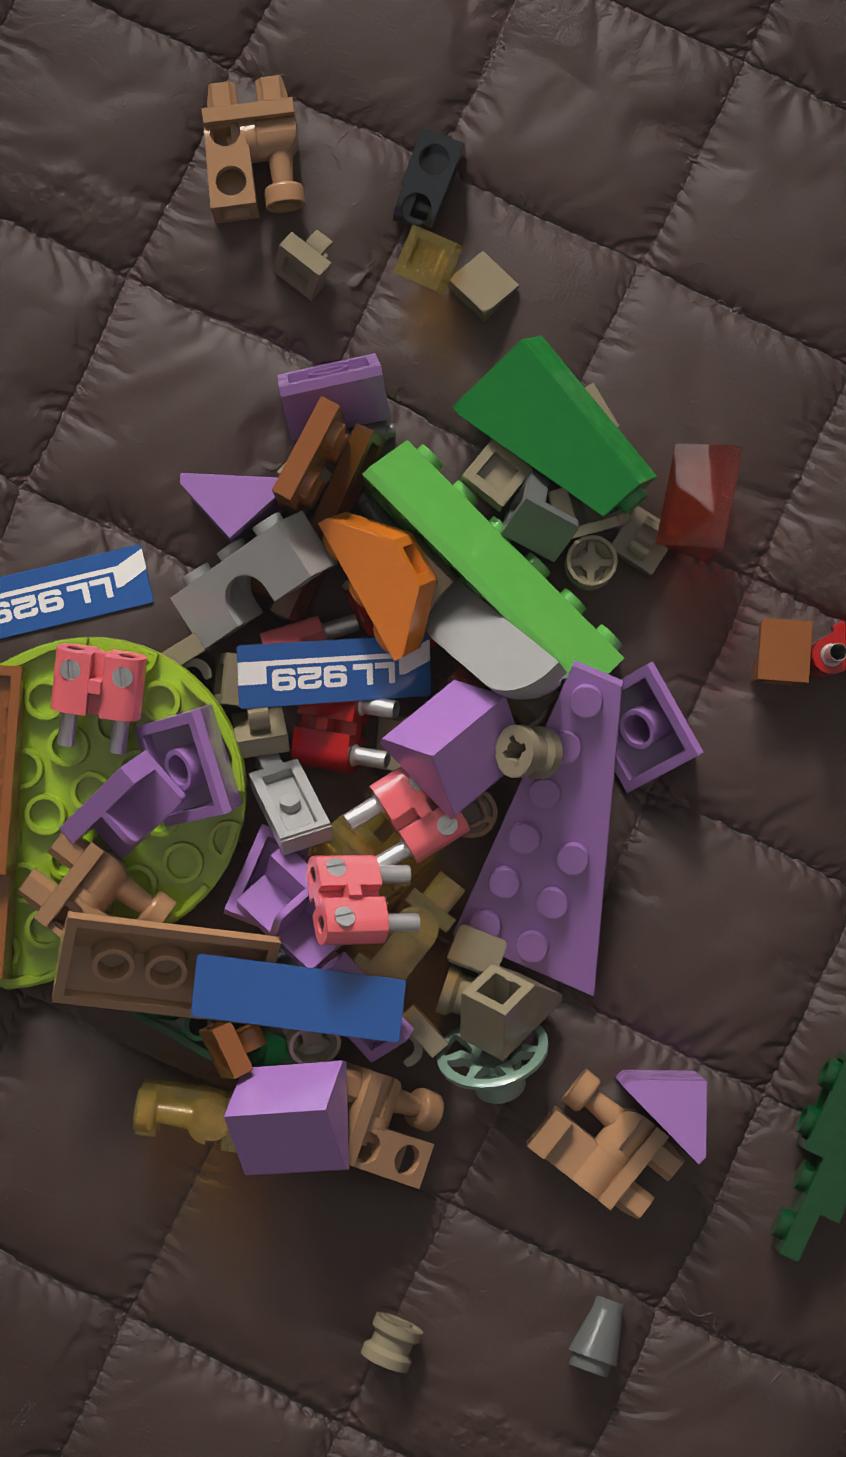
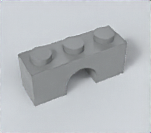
M303 511L285 519L282 518L279 512L271 515L252 528L257 535L253 540L248 543L245 542L244 538L236 540L217 553L221 560L219 564L211 568L207 562L182 578L186 587L170 599L191 632L197 635L205 649L227 638L264 613L252 594L251 577L259 580L265 586L272 599L276 601L301 588L336 564Z

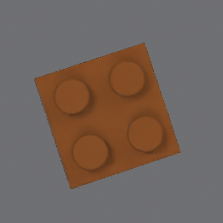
M323 396L317 402L272 488L280 508L293 515L303 511L305 506L310 509L315 506L325 486V481L320 479L322 472L329 460L334 463L339 460L349 439V435L344 433L346 424L340 405Z

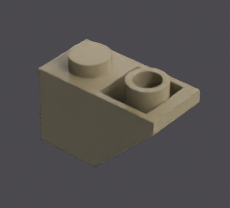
M491 964L461 993L460 1039L504 1061L562 1002V994L521 973Z

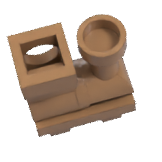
M279 75L261 77L255 80L258 100L256 102L238 104L235 83L227 81L208 85L207 108H202L210 208L215 224L260 218L253 163L268 162L273 184L266 187L264 191L266 210L275 213H285L299 210L306 205L304 187L301 183L293 181V156L297 153L299 147L293 98L288 97L282 77Z
M63 832L47 853L70 869L65 877L58 884L35 867L17 890L26 902L38 911L34 919L48 927L60 938L68 911L115 917L107 910L117 899L141 914L137 920L162 923L177 902L164 892H158L152 897L128 875L126 864L122 858L106 848L107 846L94 837L90 843L82 837L72 844Z
M346 1062L349 1165L420 1189L434 1144L400 1131L388 1129L393 1113L404 1115L406 1123L412 1128L424 1132L433 1130L439 1124L443 1115L444 1101L440 1093L427 1088H417L409 1093L401 1089V1083L396 1078ZM411 1145L414 1151L413 1163L407 1171L401 1173L399 1169L406 1147Z
M586 1068L569 1087L561 1101L575 1112L585 1107L604 1125L603 1129L596 1137H593L557 1106H554L526 1141L527 1147L558 1168L585 1191L597 1198L609 1210L616 1206L624 1213L639 1219L651 1205L654 1196L635 1181L638 1175L648 1165L668 1182L685 1160L674 1146L667 1141L669 1138L668 1134L642 1112L634 1108H623L599 1092L600 1079Z

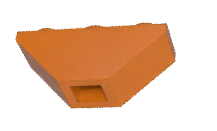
M343 512L319 522L318 525L324 534V546L329 555L341 564L349 579V591L354 600L366 609L374 624V635L381 648L391 654L394 662L419 649L422 645L437 577L413 533L349 512Z

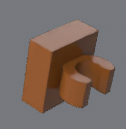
M216 1021L199 1030L221 1078L236 1079L253 1070L246 1053L267 1043L259 1025L255 1024L252 1026L251 1024H246L235 1030L231 1021Z

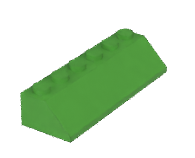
M406 440L371 465L362 474L365 492L371 498H375L381 508L400 527L412 532L418 544L424 542L459 577L458 581L560 662L567 672L559 686L561 689L574 660L609 674L624 659L618 652L622 644L617 637L602 624L595 629L582 616L587 610L582 602L566 588L559 593L546 580L551 574L547 567L531 552L524 557L510 543L512 540L501 534L503 523L495 516L488 521L474 507L479 502L477 497L461 481L457 480L452 485L439 472L443 464L425 445L422 444L416 449Z

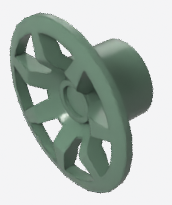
M459 1024L444 1037L448 1045L437 1054V1065L441 1074L448 1081L456 1086L475 1090L476 1095L482 1101L491 1104L506 1103L514 1100L524 1091L526 1086L525 1079L533 1074L544 1062L549 1048L548 1037L543 1027L539 1024L532 1031L538 1038V1046L519 1044L502 1061L460 1039L461 1024ZM455 1041H458L470 1051L468 1053L459 1050L447 1055L449 1048ZM531 1059L527 1064L522 1066L521 1060ZM466 1066L470 1069L467 1076L453 1071L451 1067Z

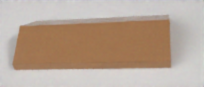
M68 911L60 938L52 1002L224 1021L191 1015L197 955L207 954L276 963L281 938Z

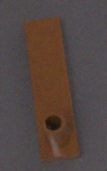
M358 423L355 424L310 522L322 543L324 534L318 523L343 512L353 514L364 490L362 474L377 462L386 442V439L377 432ZM326 571L301 588L274 601L270 611L295 622L305 619ZM251 577V590L272 599L265 586L256 578Z

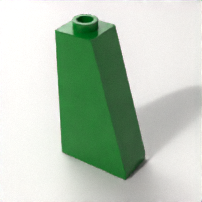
M542 335L522 339L453 406V409L462 418L602 516L618 510H622L626 515L634 510L649 496L645 488L657 478V475Z

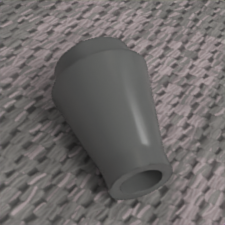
M596 1295L592 1308L568 1350L572 1351L568 1364L608 1378L611 1367H617L622 1316L625 1305Z

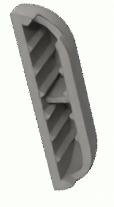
M459 581L449 589L429 612L426 625L429 636L497 694L516 700L540 698L561 685L560 681L567 674L559 661Z

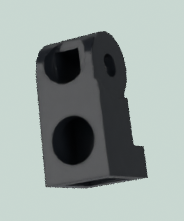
M422 127L401 184L403 187L394 210L393 221L432 234L440 218L457 171L460 170L466 155L465 143Z

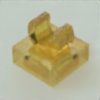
M412 225L393 272L443 294L449 279L455 274L459 262L457 260L463 246Z

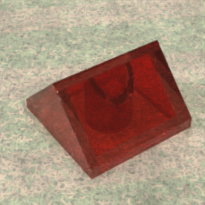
M675 444L656 539L657 545L705 562H710L723 550L743 447L735 445Z

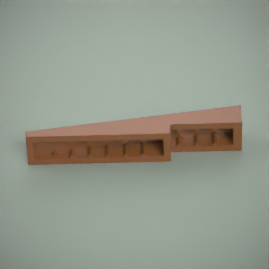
M0 665V980L12 979L25 675L24 667Z

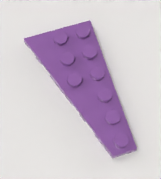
M574 660L545 727L553 729L560 737L563 746L561 765L557 772L548 779H533L530 777L521 779L453 935L455 936L460 925H467L501 938L507 942V948L503 957L594 996L623 680Z

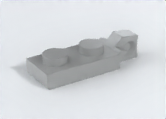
M278 753L256 756L255 768L257 771L249 773L251 789L282 854L286 855L333 840L330 821L298 759L282 762Z

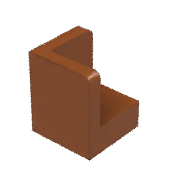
M777 618L762 619L759 628L758 657L751 665L750 683L803 686L809 683L813 621Z

